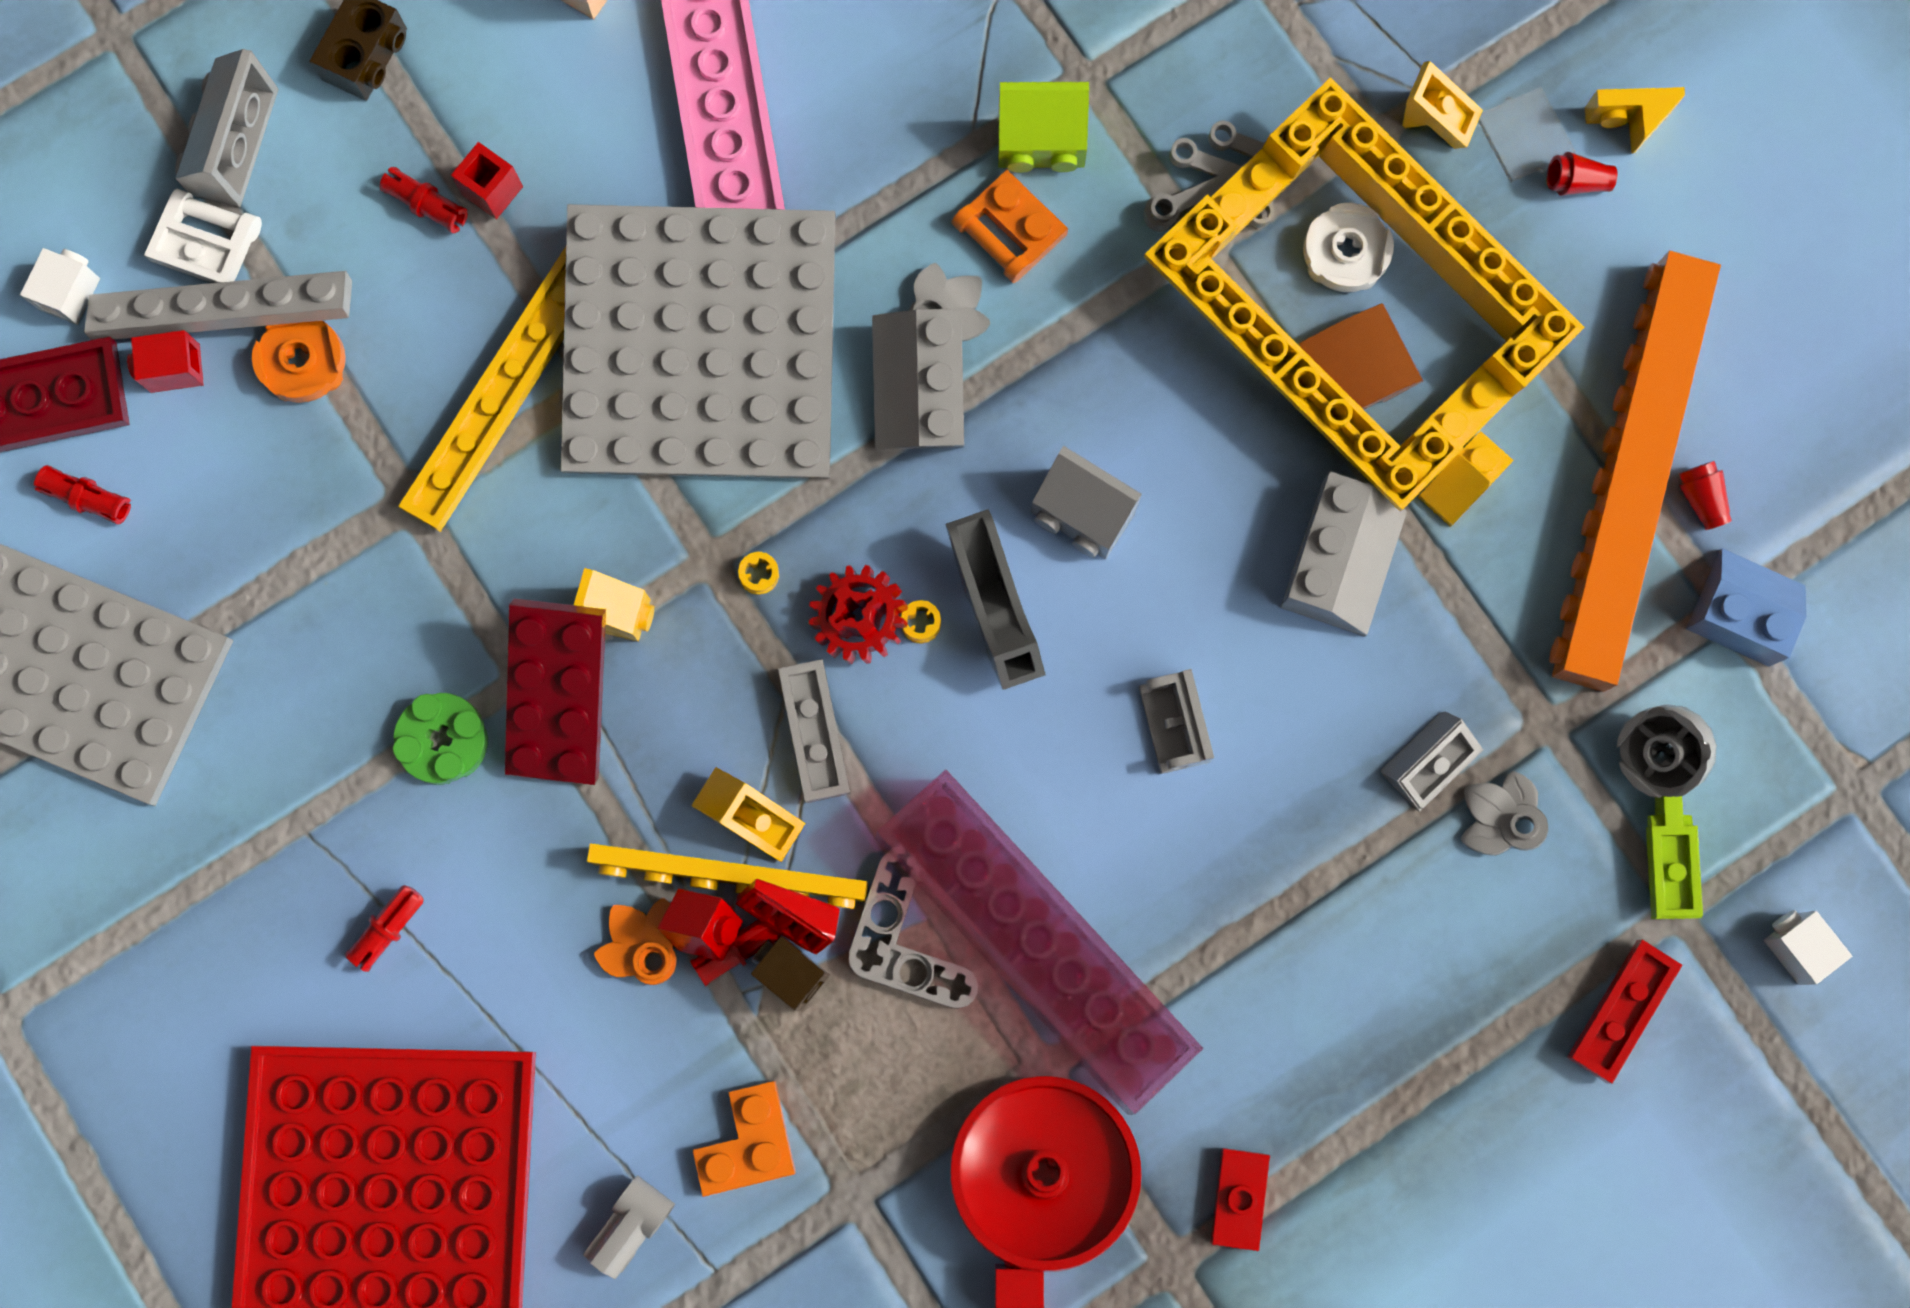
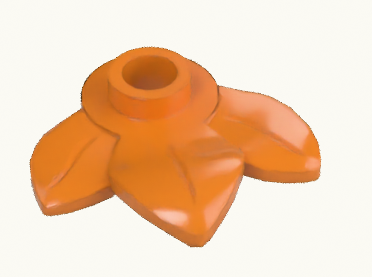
M665 898L659 899L651 907L647 915L642 911L625 905H613L611 907L609 931L613 942L605 944L594 952L597 962L605 972L615 977L635 976L642 983L649 985L664 983L673 975L677 966V957L673 949L674 945L657 929L670 902ZM652 953H658L662 958L661 967L655 971H651L646 965V959Z

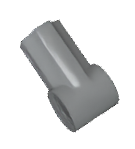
M637 1175L619 1197L612 1208L614 1213L583 1255L600 1272L616 1279L635 1256L636 1251L645 1239H650L674 1208L675 1203Z

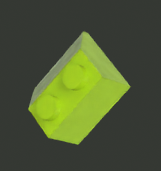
M1000 82L998 168H1008V170L1016 173L1029 172L1033 168H1051L1053 171L1063 173L1074 171L1077 168H1084L1088 141L1089 82Z

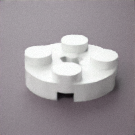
M1340 203L1330 207L1329 211L1322 213L1311 223L1305 236L1303 255L1308 266L1310 278L1332 290L1340 292H1357L1372 288L1385 273L1393 256L1394 240L1389 227L1386 230L1384 224L1378 219L1379 215L1373 209L1362 204ZM1345 238L1352 239L1353 247L1359 248L1360 253H1353L1351 257L1344 256L1342 251L1338 250L1337 245H1342Z

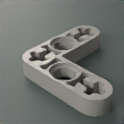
M891 850L879 862L849 951L850 967L856 975L863 979L950 1008L960 1009L967 1007L974 1001L978 993L977 979L970 970L896 945L919 877V864L915 856L907 850ZM898 858L906 859V868L912 870L910 878L902 877L897 888L899 892H906L904 901L890 893H877L879 884L889 888L892 873L886 870V866L888 863L896 864ZM881 901H889L894 904L898 912L895 923L885 928L877 926L871 919L873 906ZM865 927L878 935L892 936L889 945L880 940L877 955L883 958L881 966L873 965L870 972L862 970V961L856 958L859 950L867 951L872 939L871 937H862ZM911 959L922 962L927 970L925 981L915 987L906 985L900 977L901 966ZM937 965L945 969L940 977L947 980H954L957 974L965 976L964 984L971 987L969 995H960L958 1001H953L949 998L950 990L938 985L936 995L927 993L926 990L933 981L934 966Z

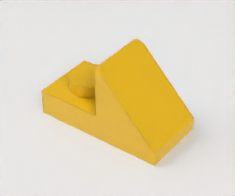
M1431 61L1423 62L1407 99L1402 126L1404 128L1428 125L1454 149L1466 148L1483 110Z
M1685 88L1597 89L1585 106L1586 124H1601L1605 128H1616L1629 123L1631 153L1634 154L1685 96Z
M1480 431L1425 488L1418 498L1451 527L1514 460Z

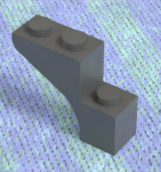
M989 509L946 523V529L965 595L978 621L987 656L1002 690L1045 676L1038 643L1022 608Z

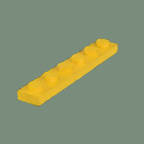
M591 843L587 858L588 863L599 866L598 874L626 878L627 870L645 872L644 880L656 883L671 884L672 877L677 876L691 878L690 887L707 890H717L718 882L735 884V893L738 894L755 879H760L808 897L809 895L828 897V904L846 909H854L855 901L866 902L868 889L867 881Z

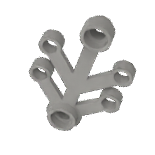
M1228 121L1216 122L1208 135L1209 144L1215 150L1225 151L1231 149L1250 158L1258 153L1265 144V142L1236 133L1234 125ZM1224 130L1228 133L1230 139L1226 142L1219 141L1215 136V132ZM1188 138L1176 140L1169 153L1170 161L1174 166L1178 168L1190 167L1215 177L1174 196L1167 193L1153 195L1148 200L1143 212L1146 225L1157 232L1170 230L1176 224L1181 212L1196 206L1207 194L1211 197L1245 164L1237 165L1199 151L1196 144ZM1181 147L1188 149L1191 157L1188 159L1179 158L1176 154V149ZM1273 201L1265 208L1267 218H1255L1249 223L1251 226L1263 228L1270 223L1274 216ZM1160 203L1169 206L1171 213L1162 216L1157 213L1155 206Z

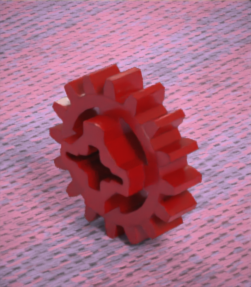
M848 565L845 570L846 577L840 579L838 575L832 572L829 574L832 582L829 588L822 585L816 587L823 597L821 601H810L809 606L818 613V616L811 618L809 625L813 629L821 630L814 638L821 646L829 644L826 652L832 657L836 658L843 651V660L848 664H853L856 655H860L866 664H870L872 659L871 652L877 651L880 655L886 657L888 653L885 644L890 641L899 645L901 642L894 632L896 628H907L908 623L904 618L898 616V613L908 610V605L904 600L896 599L902 593V590L896 583L888 586L890 577L884 571H881L874 578V571L869 565H864L860 575H857L854 568ZM858 587L871 588L865 593L855 592L852 590L853 588ZM837 601L835 613L831 615L832 608ZM860 607L864 618L857 622L853 611ZM886 614L885 622L879 630L881 618ZM851 636L863 637L865 641L853 643L844 641L842 638L847 640Z

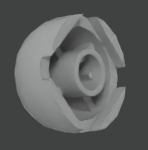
M1665 704L1645 709L1627 721L1618 736L1617 748L1620 746L1622 761L1619 762L1621 771L1633 787L1648 796L1660 798L1662 796L1679 797L1686 795L1706 780L1716 761L1717 745L1711 728L1700 715L1683 706Z

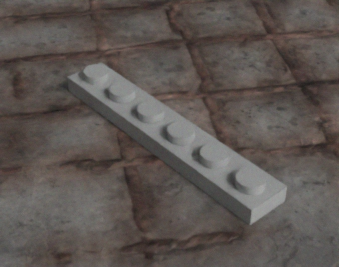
M347 271L91 294L89 295L84 333L90 340L109 336L115 340L180 330L191 333L349 318L352 279Z

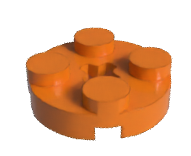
M324 321L267 325L265 327L267 331L262 335L260 342L256 340L252 349L254 372L259 381L280 400L295 403L310 402L321 398L329 391H333L341 385L343 380L342 372L345 367V349L338 334ZM302 348L305 354H310L309 359L301 367L288 363V359L295 357V349Z

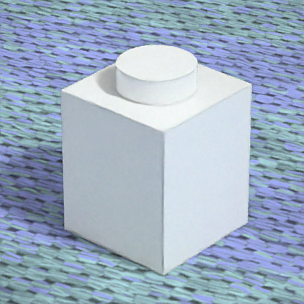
M43 248L20 296L38 310L78 325L88 305L89 295L94 293L100 278L87 267L89 261L83 256L67 249H63L61 254Z
M1792 910L1772 924L1775 932L1763 940L1798 985L1818 984L1853 957L1817 911L1797 913L1796 910Z

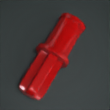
M401 886L377 916L371 915L369 917L370 925L353 946L345 952V957L356 967L361 963L360 969L369 972L372 965L390 943L400 940L401 935L399 932L423 904L424 898L410 886Z
M758 919L738 932L723 962L701 956L690 960L706 987L710 982L740 963L743 967L746 966V959L756 954L768 939L776 941L780 938L781 934Z

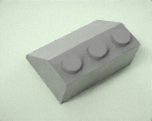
M241 49L215 58L211 72L205 75L202 82L203 97L198 112L193 113L190 118V136L185 151L179 154L175 166V179L187 192L195 197L236 207H241L279 90L250 50Z
M919 309L872 315L875 450L964 448L961 309Z
M1330 471L1320 486L1280 608L1366 637L1407 511L1405 509L1399 511L1376 487Z

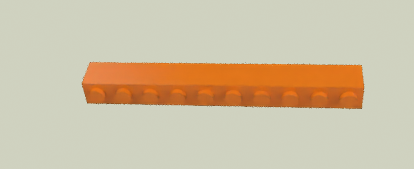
M1669 250L1657 264L1652 263L1646 273L1643 288L1649 290L1646 304L1642 303L1636 313L1633 329L1639 330L1636 343L1630 345L1623 363V370L1628 371L1625 386L1621 385L1613 402V411L1618 412L1615 427L1611 426L1606 433L1602 451L1608 453L1605 466L1598 470L1592 486V493L1597 495L1594 510L1590 509L1587 512L1582 525L1581 534L1587 537L1583 552L1579 551L1574 559L1571 569V577L1576 579L1573 593L1566 596L1561 608L1560 619L1565 621L1562 637L1555 639L1550 652L1549 662L1555 664L1552 673L1553 678L1605 692L1618 685L1721 264Z

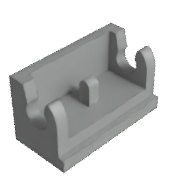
M1192 669L1147 680V684L1140 685L1139 691L1160 774L1210 763L1214 758Z

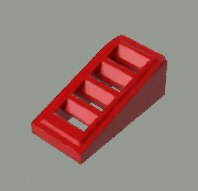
M755 879L737 895L736 905L813 954L817 955L835 939L840 909L834 905L760 879Z

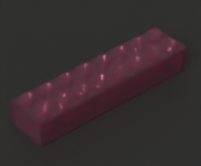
M946 769L877 831L876 840L896 860L902 869L916 882L922 891L1127 1115H1135L1204 1049Z

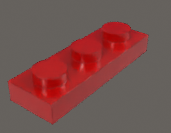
M1643 939L1636 940L1567 1058L1605 1083L1613 1084L1683 965Z

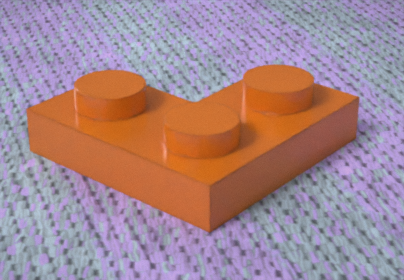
M776 1081L728 1092L738 1139L693 1150L702 1197L796 1174Z

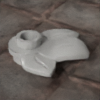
M937 263L929 265L918 274L914 282L916 301L909 310L961 309L962 341H969L980 336L990 326V320L984 314L975 310L982 292L981 277L959 276L947 280Z
M1511 771L1504 780L1502 787L1491 783H1478L1465 788L1464 795L1467 806L1473 817L1477 820L1461 837V841L1468 848L1485 855L1496 856L1511 847L1523 851L1533 850L1545 841L1548 834V821L1543 812L1537 808L1538 791L1536 787L1524 775ZM1527 819L1533 823L1534 828L1531 832L1523 834L1517 831L1516 823L1519 820Z

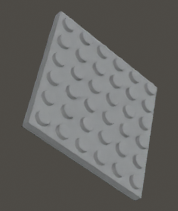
M567 204L561 472L580 474L830 479L835 211Z

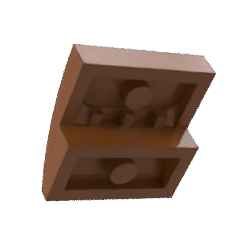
M1383 303L1355 314L1299 343L1300 347L1363 410L1380 401L1385 403L1424 381Z

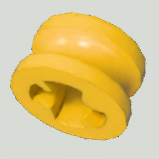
M758 551L748 554L740 562L738 573L740 583L745 590L751 594L761 595L774 589L778 583L779 570L772 556ZM760 562L768 565L766 572H772L769 580L761 578L758 584L750 582L752 580L751 574H746L749 567L757 568Z
M913 601L908 604V610L902 612L901 617L908 623L909 619L916 618L917 611L927 612V619L930 617L934 619V624L926 625L924 633L915 632V625L911 627L907 625V628H902V632L907 639L914 643H928L935 639L940 632V612L929 601Z

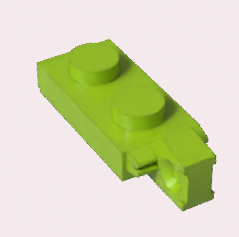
M1682 796L1655 797V815L1647 817L1648 827H1646L1651 919H1700L1703 916L1698 825L1693 826L1692 815H1683Z

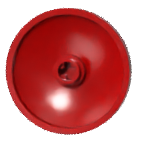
M1035 1076L1023 1078L1001 1086L990 1093L966 1118L958 1133L952 1153V1194L957 1211L967 1230L994 1257L1009 1265L1028 1271H1066L1080 1267L1102 1255L1117 1241L1128 1226L1135 1212L1141 1190L1142 1173L1139 1150L1132 1131L1123 1116L1105 1097L1095 1090L1079 1082L1061 1077Z

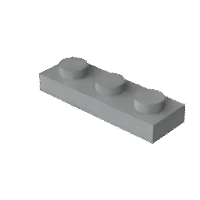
M823 659L778 668L805 803L851 794Z

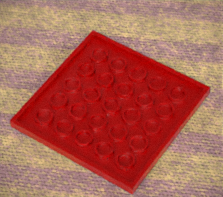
M251 1046L232 1308H522L536 1052Z

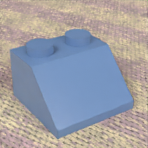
M1722 548L1718 551L1686 629L1770 667L1791 656L1807 617L1806 586Z

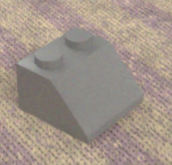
M1063 446L1032 501L1031 513L1036 516L1035 522L1043 529L1053 534L1061 531L1074 539L1072 542L1073 546L1083 554L1095 558L1098 554L1106 559L1134 517L1142 494Z

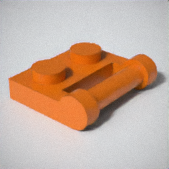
M1008 170L1003 172L970 204L960 209L951 221V224L960 233L966 231L1005 269L1003 274L1012 283L1019 281L1068 235V228ZM986 214L1024 253L1018 257L1015 256L978 219Z

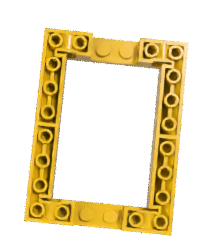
M1331 77L1269 135L1262 149L1211 197L1207 194L1143 256L1399 511H1402L1464 449L1463 446L1585 328ZM1318 157L1505 340L1401 445L1388 435L1212 260Z

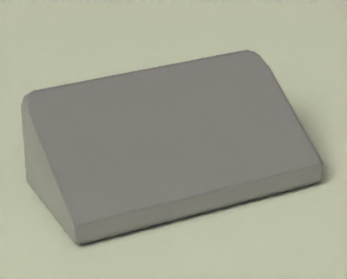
M1444 711L1438 714L1382 768L1381 773L1420 812L1483 751V748L1461 718Z

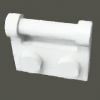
M175 189L169 197L144 256L150 262L210 283L235 281L251 242L255 241L260 233L261 218L249 213L239 215L193 199V195L189 192ZM189 215L234 232L229 240L181 222L183 218Z

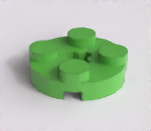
M449 693L423 694L415 698L413 703L400 715L394 730L393 752L405 770L415 778L429 784L445 785L457 781L463 776L467 777L480 766L487 752L488 734L480 713L465 699ZM441 727H448L447 735L452 738V743L449 747L442 745L438 751H434L432 749L434 742L430 739L432 732H438Z

